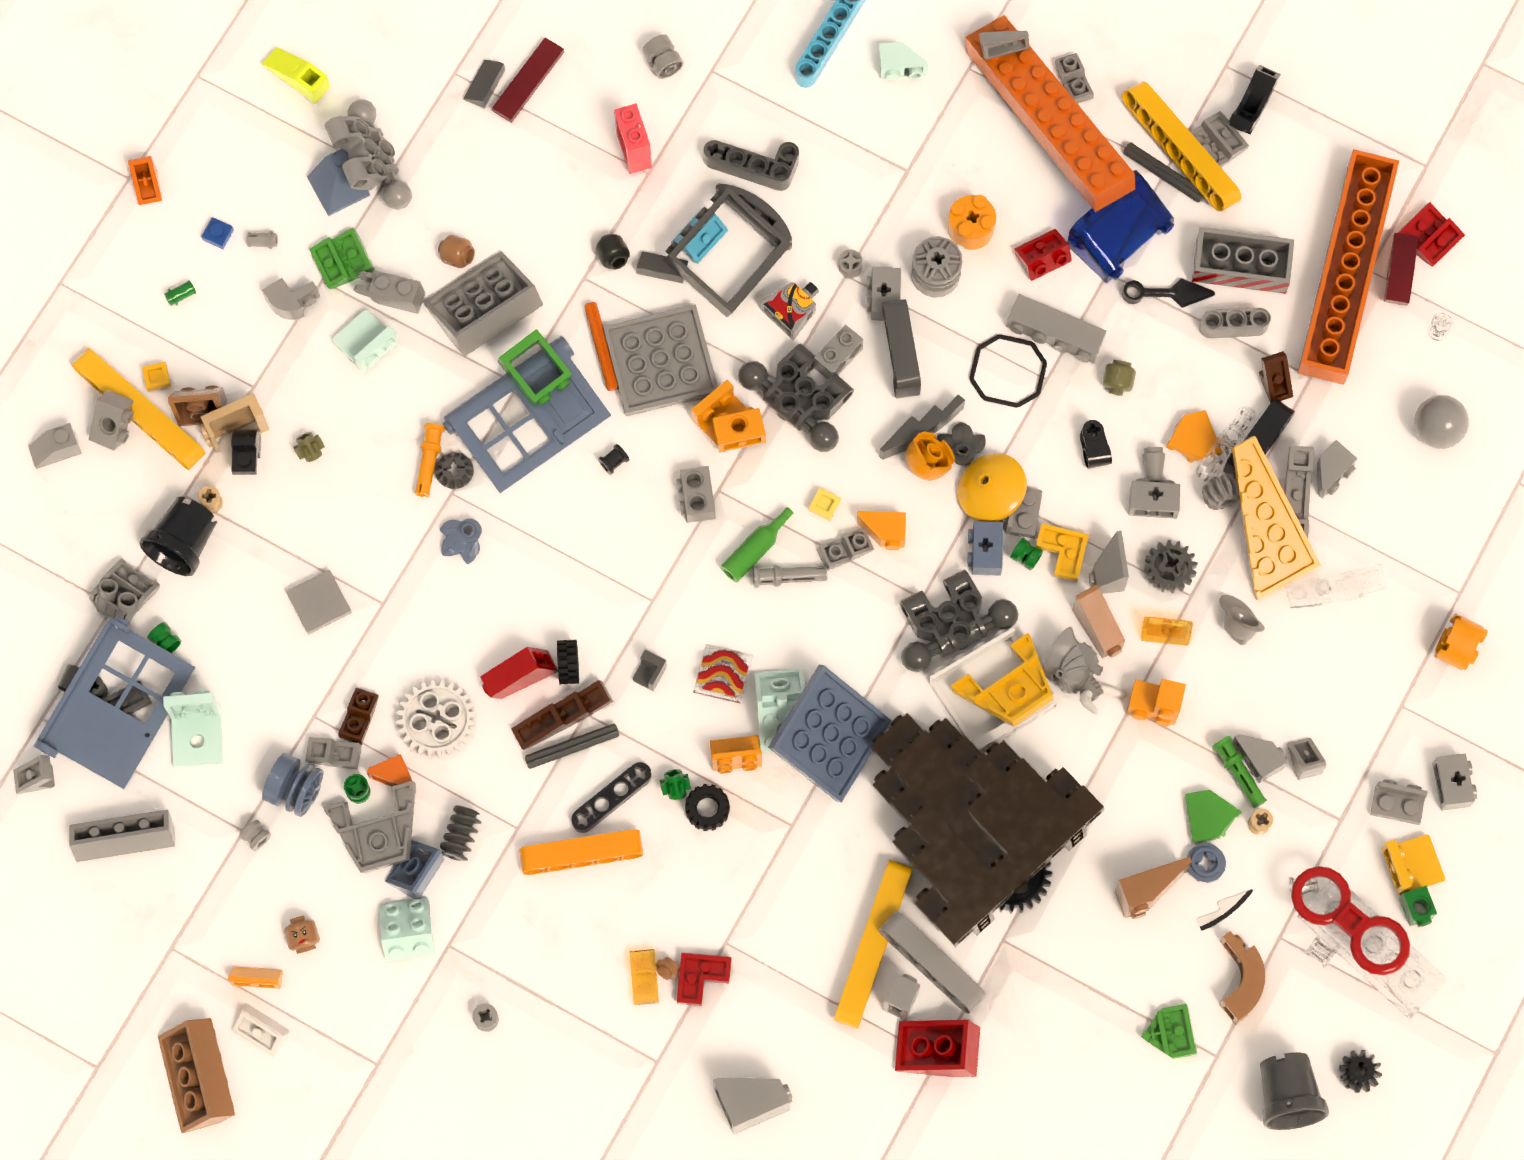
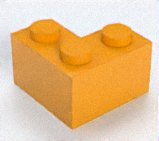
M1162 678L1160 685L1135 679L1126 714L1132 715L1131 717L1137 720H1146V718L1155 720L1157 724L1162 726L1175 725L1180 713L1186 684Z

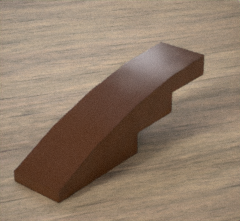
M597 680L582 691H575L556 704H549L511 728L522 750H525L589 717L612 703L613 700L601 680Z

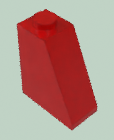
M525 647L481 675L480 678L483 682L482 688L490 698L503 699L558 672V669L548 650Z

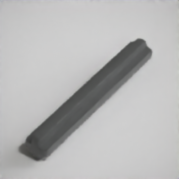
M1132 142L1127 144L1123 152L1124 155L1194 201L1200 202L1204 198L1190 180Z
M613 723L525 756L527 767L532 769L617 738L619 736L618 727Z

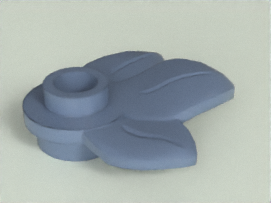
M471 518L465 519L462 522L455 519L446 521L440 527L441 533L446 536L441 545L442 555L454 556L461 554L465 563L470 564L476 559L480 551L478 541L482 534L480 523ZM468 526H471L473 529L470 535H467L465 532Z

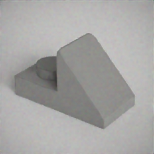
M40 755L13 770L16 794L55 787L53 767L50 764L49 755Z

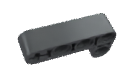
M717 140L707 142L703 150L704 163L707 167L777 191L789 188L799 164V148L793 142L781 144L775 159ZM792 154L794 157L787 159L783 155ZM735 159L742 161L740 164L737 165L731 163V161ZM762 167L764 170L756 172L753 168ZM777 174H784L786 177L778 179L775 176Z
M907 300L882 302L883 318L893 369L895 397L899 399L919 396L921 378Z

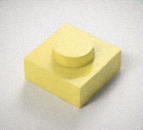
M819 488L808 511L830 521L841 502V498Z

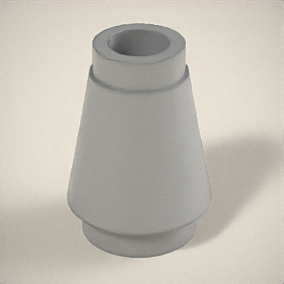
M1163 447L1144 448L1142 459L1146 476L1150 482L1162 481L1166 453H1163Z

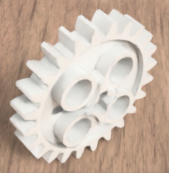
M433 679L429 687L424 682H421V690L413 686L414 695L406 693L405 697L408 702L399 703L404 710L396 712L398 717L403 718L396 721L398 727H403L398 733L400 736H405L403 739L404 744L411 743L410 751L419 748L418 754L420 757L425 751L429 759L433 757L434 753H437L438 758L442 759L443 752L452 757L451 750L453 748L457 752H461L459 744L462 743L467 746L468 742L465 737L474 736L473 732L469 730V728H476V723L471 721L477 718L476 712H469L475 708L474 703H467L470 700V696L468 694L462 696V687L454 691L455 685L453 682L448 687H445L444 680H441L439 686H436ZM433 699L437 701V704L433 708H426L424 706L425 702ZM450 709L459 710V714L456 717L450 718L447 716V712ZM417 710H421V711H423V712H424L425 714H427V715L420 714V713L418 714V713H416V712H417ZM439 715L441 721L437 720L435 723H433L432 718L436 719ZM424 721L427 724L424 729L416 730L414 729L415 723ZM447 724L456 725L457 727L453 729L449 727ZM440 731L449 732L448 737L443 740L436 738L437 733Z

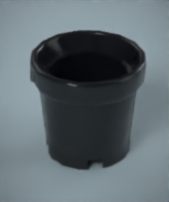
M181 496L176 497L173 504L155 527L143 535L139 544L142 551L156 564L170 572L186 577L193 576L200 564L199 557L218 522L217 520L211 521L214 515L206 507L194 500L189 505L182 503L185 497Z

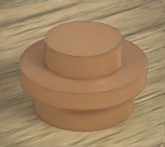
M664 957L656 962L657 973L663 979L675 980L678 977L680 968L674 960Z

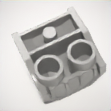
M121 558L106 572L98 585L90 592L89 599L97 611L107 618L114 619L117 615L130 624L135 614L156 594L160 584L152 582L127 565L125 560Z

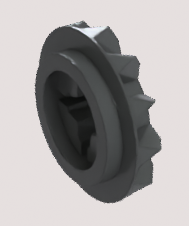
M452 451L449 454L442 455L440 460L436 462V478L446 488H462L473 477V464L470 458L462 452L455 453ZM452 462H455L457 468H461V470H457L456 478H454L451 471H447V469H451Z

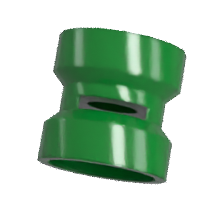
M1022 538L1014 548L1010 558L1016 562H1022L1024 567L1031 571L1039 561L1044 550L1031 546L1028 540Z
M166 622L158 624L147 636L149 641L170 653H173L182 642L176 634L171 633V628Z
M353 774L345 780L344 790L351 802L361 804L369 799L371 789L364 776Z

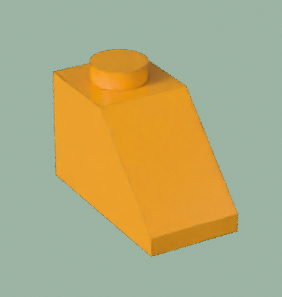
M857 511V524L861 528H865L867 534L880 547H885L887 550H899L905 547L906 512Z

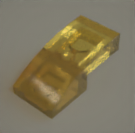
M655 950L629 951L634 1005L659 1003Z

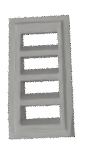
M1027 30L978 33L984 60L1030 48Z

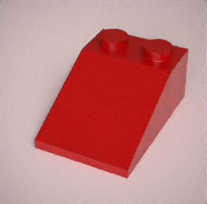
M970 1020L899 1021L895 1071L945 1077H977L981 1027Z

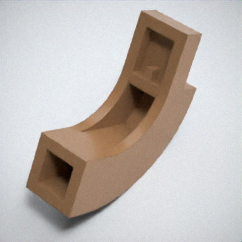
M1229 931L1221 938L1220 943L1237 963L1241 973V981L1238 989L1222 1000L1220 1006L1236 1025L1248 1016L1258 1003L1265 985V968L1262 957L1255 945L1245 950L1244 947L1246 945L1242 938Z

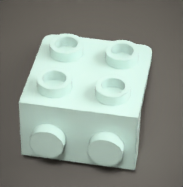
M367 310L362 311L333 337L334 345L363 373L373 367L384 354L391 351L399 342L396 331L390 325L385 328Z
M421 898L380 905L381 941L385 961L436 954L431 928L429 899Z

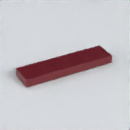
M545 37L494 104L492 111L512 123L564 54V48Z

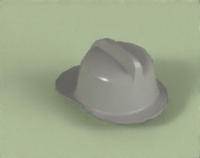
M1222 595L1219 598V603L1226 613L1224 630L1239 645H1245L1257 632L1265 630V626L1243 601L1231 595Z

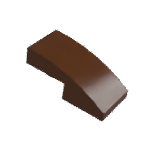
M355 688L347 707V714L338 732L339 738L362 745L379 699L378 694Z

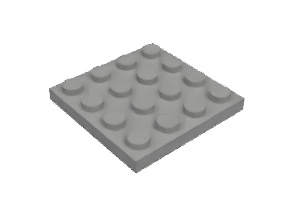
M696 304L603 326L626 416L705 398L718 387Z

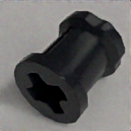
M615 444L613 446L614 449L604 457L600 456L598 458V462L609 475H612L614 470L623 462L627 463L630 461L627 453L618 444Z

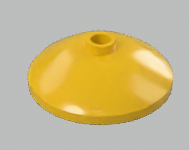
M991 453L977 458L964 470L958 483L957 496L961 508L967 515L977 521L996 522L1008 517L1020 506L1027 490L1025 471L1014 458L1006 454ZM986 479H989L986 484H983Z

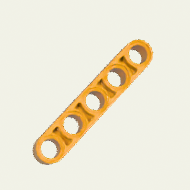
M637 829L529 845L519 849L523 875H535L636 859L644 855L640 830Z

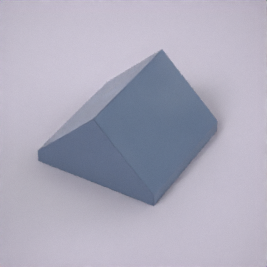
M411 840L410 860L396 864L385 882L413 899H420L445 860L442 851Z

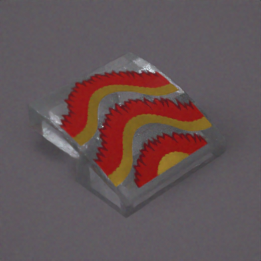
M705 644L693 693L741 704L753 661V654Z

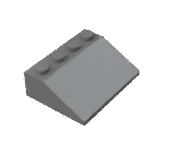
M502 251L423 301L425 307L464 357L543 306L535 285Z

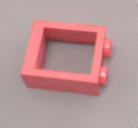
M637 103L614 109L616 135L629 174L652 168L650 142Z

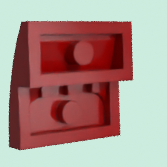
M1431 202L1427 203L1397 232L1418 237L1416 255L1431 267L1465 236L1452 219H1445Z

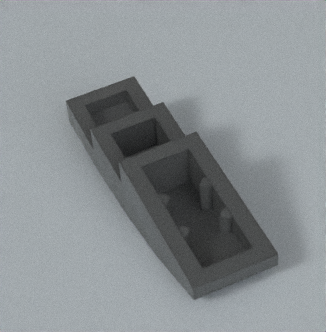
M958 394L943 411L934 405L920 421L911 416L880 448L879 457L884 460L906 451L918 433L924 431L936 433L964 409L965 399Z

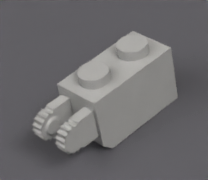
M364 271L359 272L358 278L371 283V285L368 287L356 284L353 289L354 292L371 297L372 301L379 305L416 314L419 313L426 294L420 281L380 271H375V274Z

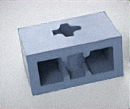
M974 521L973 529H968V544H972V552H968L967 567H972V575L1001 576L1003 566V522ZM982 545H987L988 552H983Z

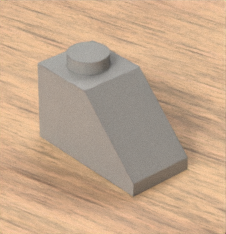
M71 423L47 430L28 446L36 469L82 454Z
M1242 734L1236 735L1232 741L1238 753L1243 755L1244 762L1258 783L1283 770L1287 764L1285 752L1281 747H1276L1274 742Z

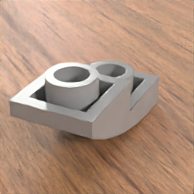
M1074 53L1055 59L1063 87L1077 104L1094 99V93L1085 76V68L1078 54Z
M865 528L844 534L841 539L820 545L817 551L824 566H827L828 571L872 552L874 547Z

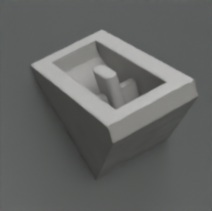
M1311 738L1287 743L1298 780L1323 773L1327 766L1326 760Z

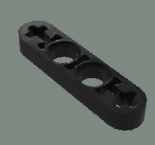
M637 762L629 767L572 814L573 828L580 833H586L594 828L651 781L650 767L643 762ZM636 770L641 772L645 770V779L637 778L634 781L636 787L633 788L626 777L629 776L630 780L636 777ZM625 784L628 787L627 794L624 796L615 794L614 788L616 785ZM597 800H607L609 803L608 809L598 811L595 808ZM591 807L593 814L597 818L594 819L593 815L587 818L588 824L586 826L584 824L577 825L579 822L577 817L581 815L584 818L589 815L588 808Z

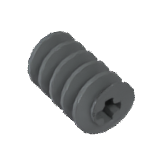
M455 805L453 811L456 814L450 816L452 824H448L446 827L450 833L443 835V839L446 842L440 843V848L443 850L442 854L445 857L456 861H468L463 852L472 851L466 844L475 843V840L469 835L470 833L478 834L479 831L473 825L481 824L482 821L476 818L477 815H480L479 812L464 806Z

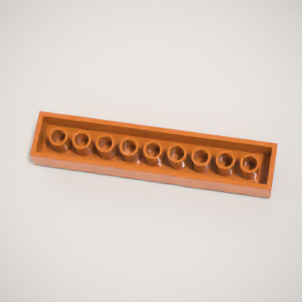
M1005 15L965 37L968 56L1095 212L1135 190V173L1031 46L1026 50L984 60L978 33L1017 31Z
M1355 149L1352 151L1298 374L1342 385L1346 382L1400 160Z

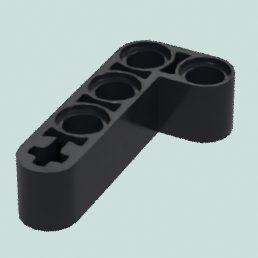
M1274 398L1244 441L1255 436L1266 455L1292 419L1295 411ZM1231 453L1226 461L1223 472L1236 475L1233 453Z

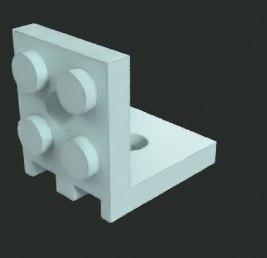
M803 669L754 673L760 749L762 753L773 752L768 746L778 731L777 727L784 722L805 688Z
M198 690L195 694L185 695L183 692H173L170 696H163L164 708L169 714L172 723L173 768L186 769L224 766L222 708L214 693H210L208 690ZM198 736L204 738L202 747L193 748L191 746L193 738Z

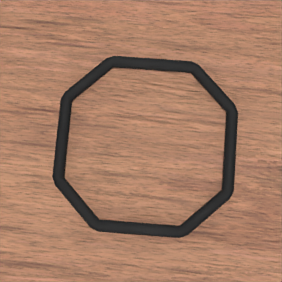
M999 334L976 348L969 378L984 401L1018 408L1040 395L1047 361L1034 342ZM998 339L1031 346L1043 363L1036 393L1018 403L985 396L974 379L981 349Z

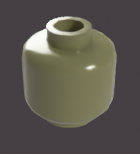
M1113 360V363L1106 365L1102 384L1109 389V394L1123 396V392H1130L1133 389L1136 370L1131 367L1132 363Z

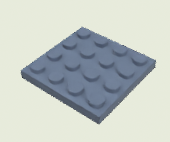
M819 664L768 748L836 802L842 803L873 752L871 745L874 744L872 742L873 738L880 732H885L892 720L825 665Z

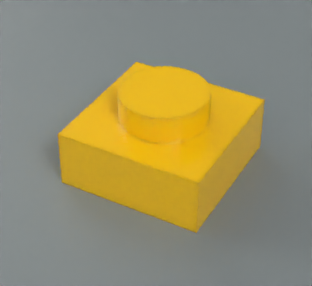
M166 362L142 367L148 392L171 387Z

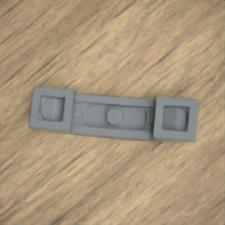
M1290 445L1285 495L1308 538L1314 447Z

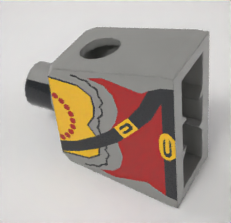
M790 282L761 302V311L789 338L795 340L816 312V303L812 299L819 293V289L812 282H809L802 289L794 282Z

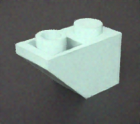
M904 42L879 43L881 79L897 80L902 77L919 79L927 76L928 62Z

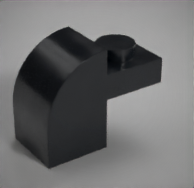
M234 429L231 439L232 475H257V460L261 456V433L259 429Z

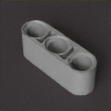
M1260 307L1208 310L1202 316L1199 330L1206 338L1261 336L1268 330L1271 315L1268 310ZM1254 319H1261L1264 324L1258 325L1254 322ZM1237 320L1241 325L1233 326L1230 321ZM1213 321L1217 326L1209 327L1206 322Z

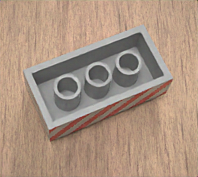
M1200 227L1196 239L1192 282L1286 294L1291 279L1295 239Z

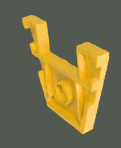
M1029 633L1010 644L1011 650L1023 664L985 690H982L975 680L967 674L951 685L952 692L1013 727L1051 702L1053 695Z

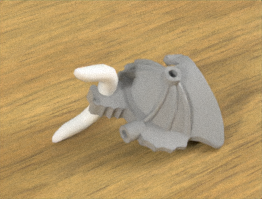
M1072 627L1066 628L1058 636L1051 649L1044 673L1050 681L1053 680V675L1059 679L1058 683L1061 691H1066L1068 694H1077L1079 690L1080 703L1094 715L1098 714V709L1092 702L1097 700L1101 694L1115 697H1126L1128 695L1126 692L1112 686L1099 685V682L1093 677V674L1100 676L1103 671V667L1098 665L1097 653L1086 642L1079 643Z

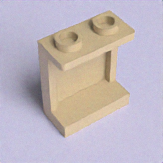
M254 393L200 416L203 425L199 426L208 447L214 446L216 453L221 451L216 439L233 432L234 429H239L256 422L260 433L270 430Z

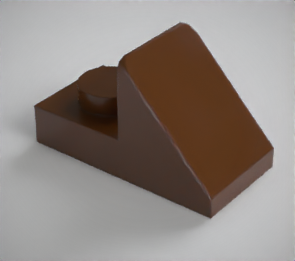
M1284 351L1261 358L1263 370L1259 371V376L1269 402L1271 403L1274 398L1282 401L1294 397L1287 355Z

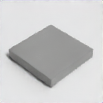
M330 569L286 591L308 635L352 613Z

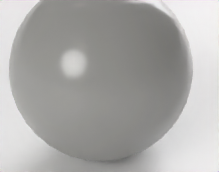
M1435 395L1426 399L1418 407L1414 417V427L1423 443L1432 448L1447 449L1457 445L1465 437L1469 428V416L1465 406L1456 398L1448 395Z

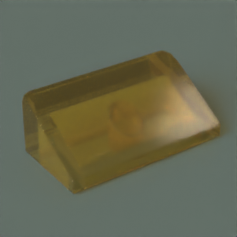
M1145 616L1141 626V641L1188 646L1191 639L1193 622Z

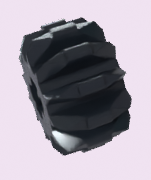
M1353 1050L1350 1052V1058L1348 1056L1342 1058L1345 1065H1340L1338 1070L1345 1074L1341 1075L1339 1079L1340 1081H1349L1345 1086L1346 1089L1354 1085L1355 1093H1359L1362 1086L1363 1090L1368 1093L1370 1085L1376 1087L1379 1084L1375 1078L1382 1077V1073L1376 1071L1381 1066V1063L1376 1062L1373 1064L1374 1054L1366 1058V1050H1361L1359 1056ZM1358 1066H1360V1070L1362 1068L1365 1070L1362 1077H1360L1361 1074L1357 1075L1355 1073Z

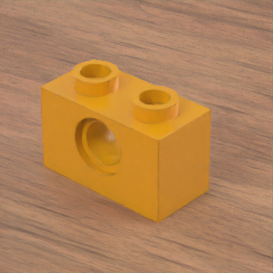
M747 407L741 409L738 413L730 414L725 412L712 418V427L719 453L766 443V432L760 408ZM735 425H742L745 427V429L740 432L734 431L732 428Z

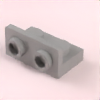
M1027 488L1020 506L1011 515L1003 519V525L1007 526L1006 534L1035 538L1042 490Z
M1385 779L1382 782L1378 781L1374 789L1370 815L1420 825L1424 801L1428 791L1422 790V787L1409 784L1406 787L1397 785V782Z

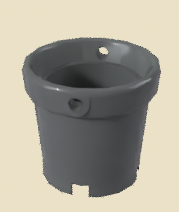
M1301 1052L1284 1053L1285 1058L1277 1060L1275 1055L1263 1060L1259 1064L1265 1108L1262 1110L1264 1127L1272 1130H1291L1316 1124L1328 1117L1329 1108L1326 1100L1320 1095L1308 1054ZM1302 1118L1303 1122L1298 1123V1119Z

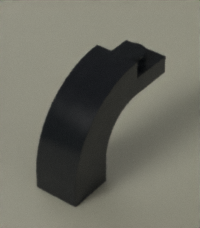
M1259 65L1240 104L1232 113L1229 125L1251 135L1271 98L1281 74Z

